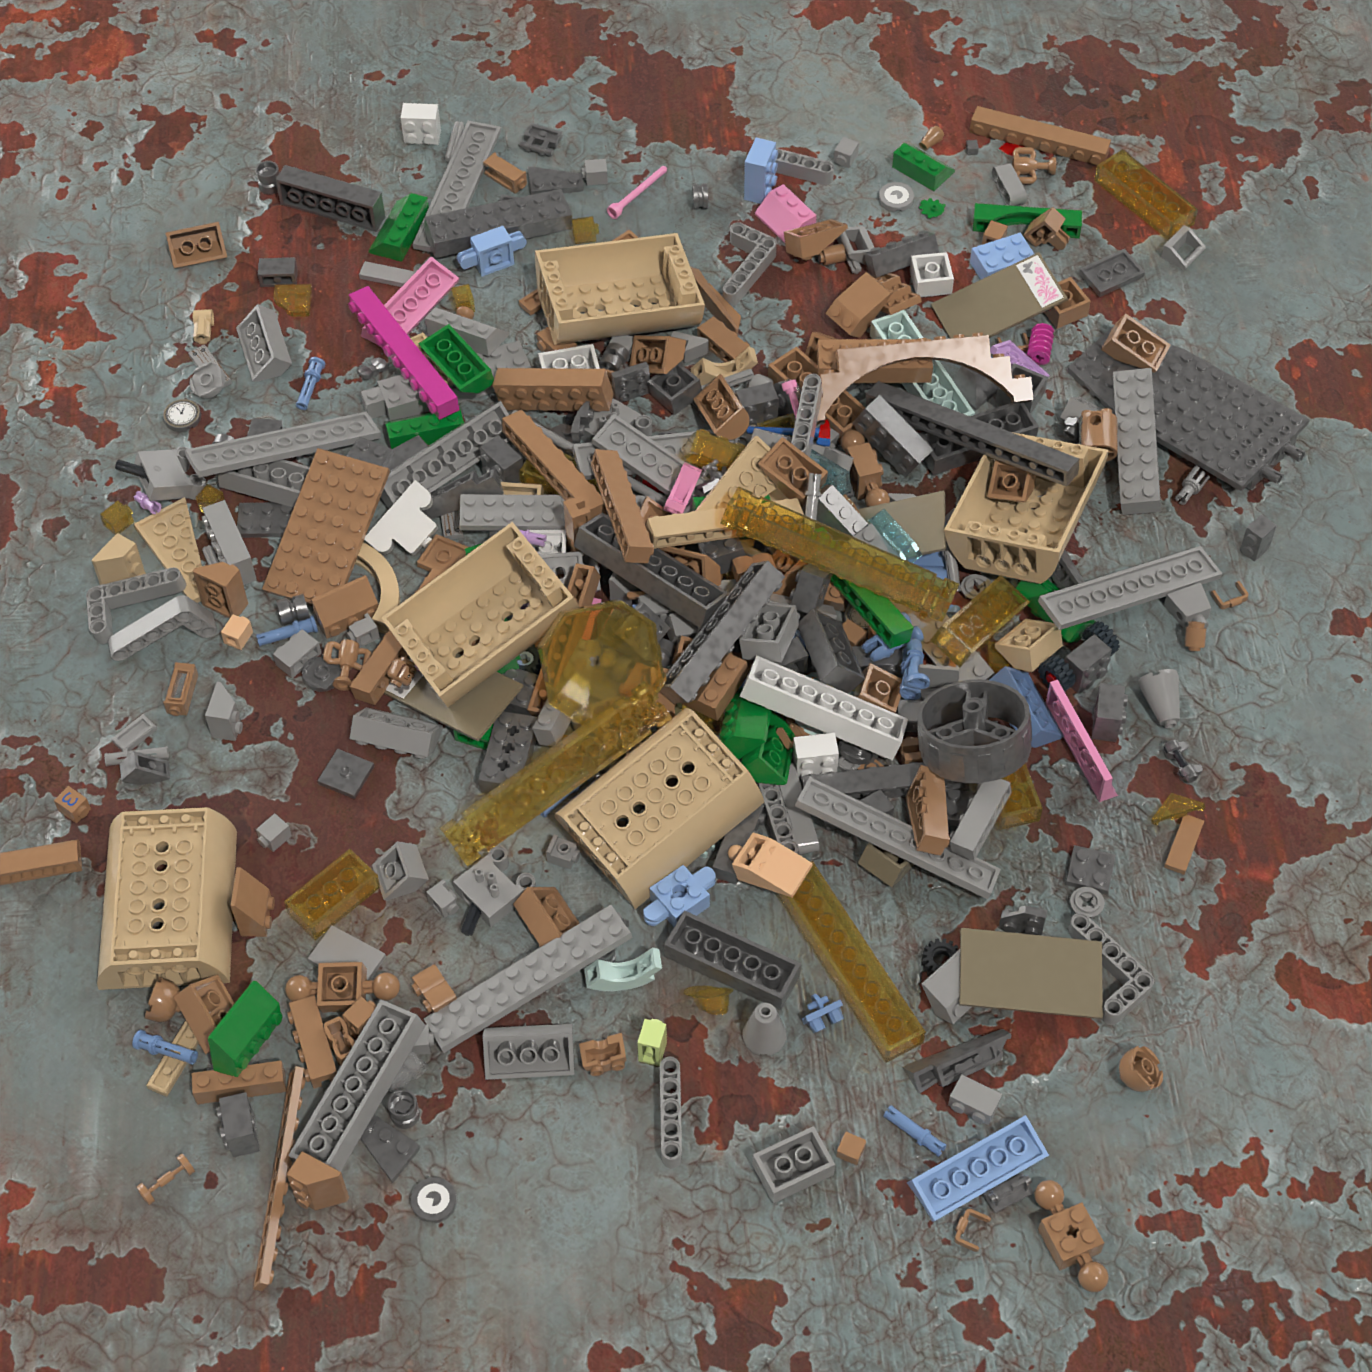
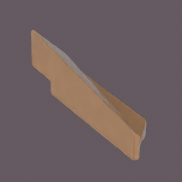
M691 267L705 307L717 320L722 321L729 330L735 332L738 336L741 315L706 281L699 269Z

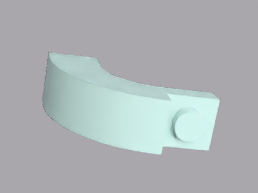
M653 947L636 959L627 962L613 963L597 959L584 968L587 988L598 991H620L637 988L655 980L654 974L662 969L659 949Z

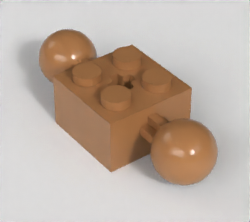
M857 430L845 432L841 438V447L847 455L854 458L848 479H850L857 500L865 499L867 507L889 503V494L880 488L882 487L881 475H883V467L877 462L875 449L871 448L869 442L865 443L864 436Z
M363 962L319 963L318 982H311L306 976L296 975L290 978L285 986L286 996L292 1002L317 995V1007L322 1013L346 1012L361 997L366 1000V994H374L378 999L388 1001L395 998L400 990L398 978L391 973H381L374 980L367 981V968Z
M1053 1180L1041 1182L1035 1189V1200L1040 1207L1050 1210L1052 1215L1041 1220L1038 1231L1059 1271L1078 1263L1081 1267L1078 1274L1081 1286L1089 1292L1103 1290L1108 1284V1272L1102 1264L1093 1262L1091 1257L1101 1253L1104 1241L1084 1204L1079 1203L1064 1209L1062 1205L1064 1191L1061 1185Z

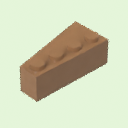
M921 765L905 796L917 851L941 856L950 842L945 778L935 774L927 766Z

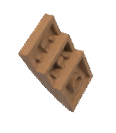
M887 273L874 277L892 293L880 311L892 315L922 302L920 295L911 292L910 285L901 283L900 276Z

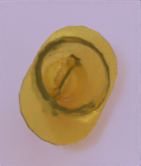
M701 985L686 988L684 994L697 998L704 1012L719 1015L728 1013L729 994L734 990L732 988Z

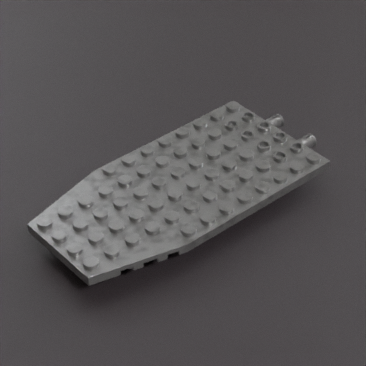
M1112 326L1068 367V373L1082 386H1086L1092 396L1098 397L1105 408L1111 409L1112 413L1115 414L1113 372L1142 368L1117 361L1101 350L1114 327ZM1174 345L1170 346L1158 370L1155 373L1152 372L1157 442L1240 491L1245 487L1251 490L1263 477L1278 485L1283 478V474L1274 470L1273 467L1285 455L1290 456L1297 462L1303 460L1306 452L1295 445L1297 435L1309 424V419L1191 352Z

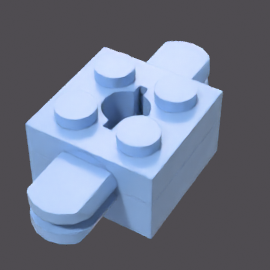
M500 226L470 237L471 248L459 252L456 259L463 269L475 266L482 277L514 265L513 251L524 248L527 241L520 231L508 234L504 226Z
M682 865L650 887V901L652 903L643 909L645 922L650 926H656L667 919L675 927L684 910L697 916L710 907V894L707 890L716 883L714 870L710 867H703L692 875Z

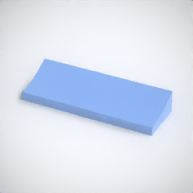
M1025 1115L910 1180L907 1184L925 1208L932 1222L1044 1159L1049 1154Z

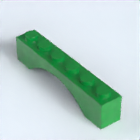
M975 203L973 231L985 232L991 220L1007 226L1030 225L1031 221L1050 208ZM1056 209L1065 218L1060 228L1070 238L1080 239L1082 211Z

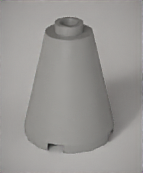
M1163 669L1159 670L1160 674L1153 676L1151 672L1142 676L1138 680L1139 687L1159 724L1165 726V728L1175 727L1177 722L1180 721L1179 675L1177 670Z
M769 1003L759 1004L744 1025V1044L754 1054H767V1056L779 1052L785 1044L786 1028L776 1008Z

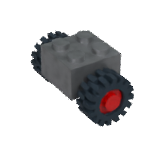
M1095 622L1082 633L1084 643L1069 653L1065 660H1060L1059 656L1053 655L1040 664L1038 673H1040V678H1043L1042 682L1046 683L1049 689L1050 682L1058 680L1064 692L1069 688H1072L1078 694L1084 689L1088 690L1098 678L1102 679L1107 674V667L1111 660L1110 656L1120 648V645H1118L1119 640L1116 639L1117 635L1112 633L1114 631L1109 629L1107 624L1104 626V622Z

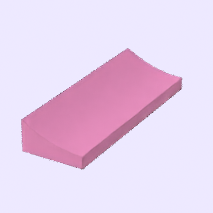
M430 257L384 306L406 334L409 335L459 282V277L433 257ZM364 326L361 337L377 344L374 336L370 335L367 332L366 326Z
M1059 681L1050 682L1046 705L1063 733L1066 743L1099 802L1118 796L1112 786L1113 778Z

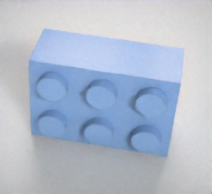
M755 138L745 160L744 200L761 204L768 193L772 191V186L776 185L777 176L775 173L778 167V163H775L778 156L776 142Z
M1017 233L973 247L970 264L979 278L983 279L1033 255L1034 252L1022 234Z

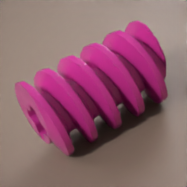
M1045 323L1037 324L1032 328L1027 356L1038 365L1048 364L1051 356L1053 333L1055 331L1052 326Z

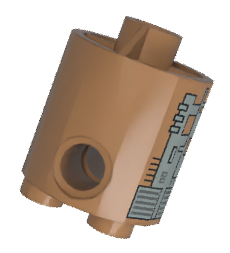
M1109 408L1101 409V411L1084 410L1079 418V444L1108 450L1107 461L1114 459L1118 453L1117 417Z

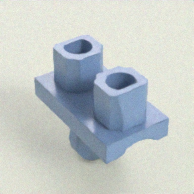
M817 994L811 995L812 1002L807 1004V1008L809 1011L816 1008L817 1011L805 1016L801 1020L804 1025L808 1023L813 1033H816L826 1028L821 1016L827 1014L832 1025L844 1019L840 1009L843 1004L841 1000H838L824 1007L823 1004L829 1002L828 997L820 998Z

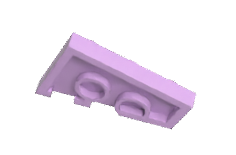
M1010 340L993 345L990 348V352L993 355L1004 353V356H1010L1011 367L1015 363L1044 376H1050Z

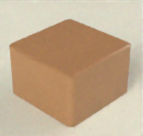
M845 1132L838 1146L836 1156L854 1165H858L866 1147V1140Z

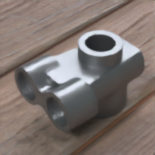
M1068 417L1065 420L1066 428L1063 434L1071 440L1079 439V418Z

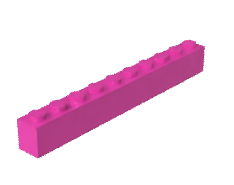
M366 286L349 294L350 302L348 305L351 312L357 314L359 322L361 324L364 323L367 332L374 336L377 345H381L385 355L391 357L394 366L401 370L403 378L409 380L414 391L417 390L422 402L428 404L430 412L432 414L435 413L440 420L459 411L458 397L370 287Z

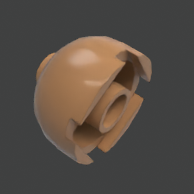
M158 977V982L156 981L148 1003L150 1009L146 1011L145 1019L154 1022H166L172 1019L176 1012H181L174 999V996L180 992V989L174 982Z
M1136 1046L1130 1049L1119 1062L1121 1080L1130 1089L1137 1092L1149 1091L1160 1086L1163 1082V1071L1159 1072L1157 1065L1160 1062L1153 1051L1145 1046Z

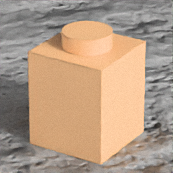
M234 614L221 631L224 644L242 650L253 633L251 622L246 617H239Z

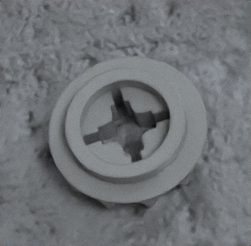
M969 575L961 583V593L965 595V599L970 598L972 602L974 600L981 602L983 599H988L989 595L992 594V583L983 575ZM974 584L975 586H977L978 589H980L979 592H976V590L973 589Z
M1091 887L1076 889L1070 898L1071 908L1075 911V914L1084 913L1092 919L1101 914L1105 905L1102 894ZM1092 899L1090 906L1082 907L1083 900L1087 902Z

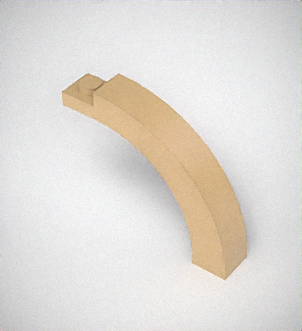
M363 542L355 564L369 572L381 589L380 603L372 620L377 625L378 632L387 634L390 629L382 620V617L401 604L397 578L391 565L382 554Z

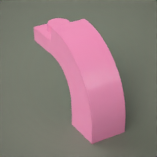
M684 462L665 503L664 511L671 514L684 513L702 472L701 469Z

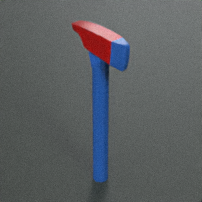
M828 419L819 428L815 429L814 437L818 438L817 445L830 446V424ZM748 426L747 434H753L754 428L787 436H793L794 428Z

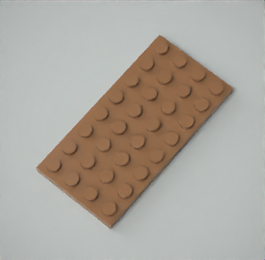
M317 448L262 590L292 600L293 596L304 594L306 604L313 606L311 599L347 584L390 474V469Z

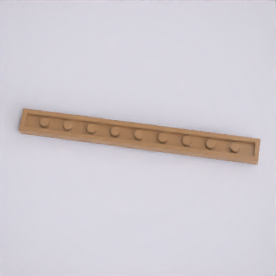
M298 1066L294 1067L288 1077L253 1289L263 1291L270 1285L274 1277V1271L271 1268L278 1249L275 1248V1243L281 1233L279 1219L283 1216L285 1204H282L283 1196L286 1195L288 1190L286 1174L292 1166V1161L289 1160L290 1157L288 1155L295 1145L293 1134L299 1124V1118H296L297 1110L299 1111L302 1105L300 1091L304 1088L306 1081L305 1076H303L304 1068Z

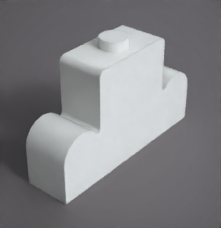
M415 480L369 531L364 540L381 554L390 553L396 541L412 556L416 555L422 547L426 548L432 541L431 537L438 530L436 523L422 512V510H428L432 506L433 498L431 494Z

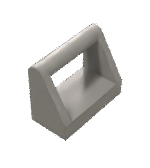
M1184 225L1164 245L1161 258L1185 270L1206 247L1196 234ZM1184 243H1187L1194 247L1195 250L1183 260L1176 251Z
M865 226L848 227L839 236L850 259L866 265L864 254L870 252V249L875 248ZM849 240L855 242L858 250H853Z

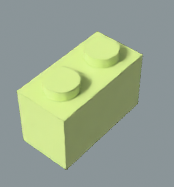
M644 1019L638 1039V1061L660 1066L667 1044L666 1024L657 1019Z

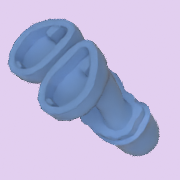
M901 612V614L911 623L908 614H906L905 612ZM913 626L910 640L918 639L922 643L924 641L922 631L918 626ZM876 634L862 645V649L865 653L872 652L870 659L875 662L889 658L895 650L907 646V643L890 649Z
M912 639L907 643V646L903 649V659L900 665L902 669L901 674H903L900 695L904 699L912 701L921 698L920 689H925L930 685L929 677L918 672V666L923 664L924 659L922 643L918 639Z

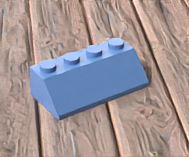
M1005 666L989 680L1008 685L1025 697L1031 714V747L1036 748L1064 737L1027 672ZM1010 724L1015 730L1018 729L1014 725Z

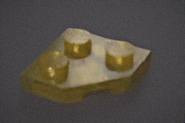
M311 284L275 285L274 303L284 308L291 317L310 316Z

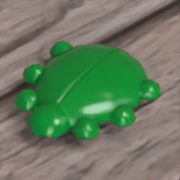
M929 198L928 201L921 200L919 209H923L921 213L928 215V218L931 219L932 217L942 215L946 204H941L939 200L933 201Z

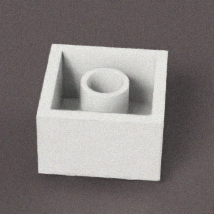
M403 103L401 124L404 143L439 145L441 127L438 104Z
M947 252L911 256L910 274L915 294L921 297L952 294L954 278Z
M835 733L794 737L792 760L799 780L802 779V776L808 774L818 775L831 771L837 772L839 751Z

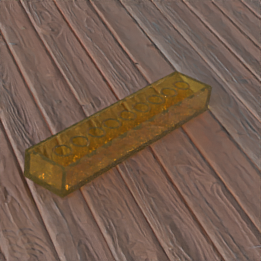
M811 861L813 864L812 868L792 898L779 893L776 894L887 1063L923 1044L926 1032L814 862Z

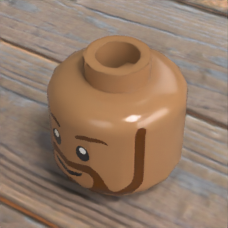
M402 656L400 659H394L387 671V676L391 679L390 683L398 688H401L402 685L409 686L417 673V669L414 667L415 663Z

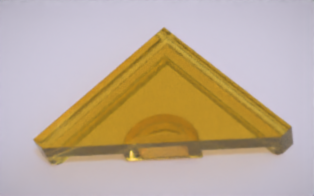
M1170 793L1151 821L1153 825H1158L1160 821L1169 818L1171 820L1177 819L1195 810L1204 811L1206 807L1203 802Z

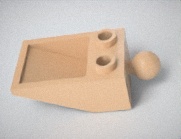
M757 833L751 834L744 847L733 845L728 850L729 858L734 861L732 866L738 880L791 898L813 866L812 862L772 838Z

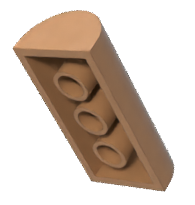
M721 374L693 398L713 432L719 438L733 440L740 437L747 430L750 420L749 415Z

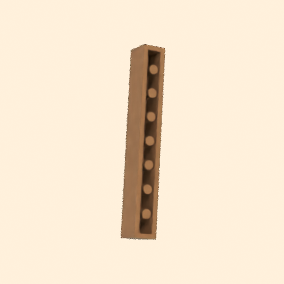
M977 106L971 119L970 133L1103 167L1109 154L1111 144L1109 139Z
M519 410L502 418L503 433L565 501L582 495L585 500V507L588 506L591 511V519L601 513L607 515L603 498L596 491L595 486L586 480L584 474L575 468L573 462L564 456L562 450L554 445L553 441L543 433L539 426H536L529 415H526L523 410Z
M595 449L591 467L624 561L648 563L650 556L654 553V545L650 541L649 531L646 530L645 520L640 514V507L636 503V496L632 492L631 483L627 478V471L623 467V461L616 450Z
M575 564L567 589L575 598L580 610L553 631L527 709L532 716H539L578 639L582 636L601 577L594 566Z
M432 569L415 593L443 572ZM390 630L384 635L383 640L373 651L367 663L363 665L357 677L353 679L350 688L355 699L376 705L390 684L391 679L387 676V671L393 660L396 658L400 659L401 656L408 659L409 655Z

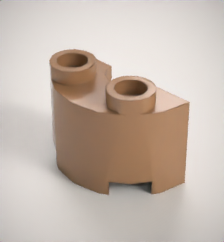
M622 1033L607 1036L603 1041L591 1040L579 1044L583 1068L590 1071L591 1076H600L605 1071H620L625 1068L626 1053Z

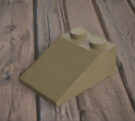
M872 843L867 844L858 862L865 870L871 872L890 887L896 885L914 865Z

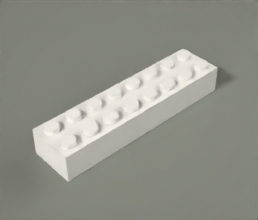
M757 655L740 694V697L750 702L757 703L788 718L800 721L824 733H835L836 737L845 742H850L864 750H869L890 760L894 759L902 743L908 721L905 717Z

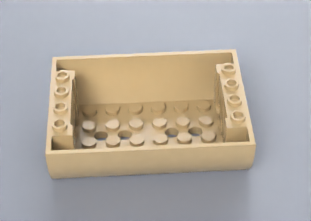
M678 233L535 251L538 295L554 345L700 325L705 304Z
M1014 433L1079 458L1077 476L1066 487L1036 475L1034 490L1026 503L991 499L987 495L994 462L997 459L983 455L944 529L945 538L955 558L966 569L1041 584L1055 571L1106 464L1108 450Z
M511 522L383 616L382 620L447 707H450L577 613L580 607L568 589L515 524ZM529 603L526 609H521L523 604ZM513 615L511 620L504 621L507 616ZM480 639L477 645L472 646L473 641ZM464 651L461 657L455 658L458 652Z
M684 708L556 812L554 816L631 906L636 909L650 898V887L682 865L685 867L690 865L764 803V799L759 787L743 764L693 710ZM691 764L694 766V771L685 773L683 772V767ZM669 778H676L678 780L677 785L674 787L668 786L666 782ZM638 804L645 806V811L641 814L633 811L634 807ZM620 818H627L629 820L628 825L625 827H619L617 822Z
M206 807L121 812L112 821L109 829L97 986L99 990L154 987L156 981L158 982V977L168 979L177 986L190 985L218 974L223 983H230L233 926L231 900L235 881L237 831L225 816ZM159 865H167L164 871L156 870ZM161 902L165 904V906L160 910L154 909V906L157 903ZM156 922L164 923L160 929L152 928Z

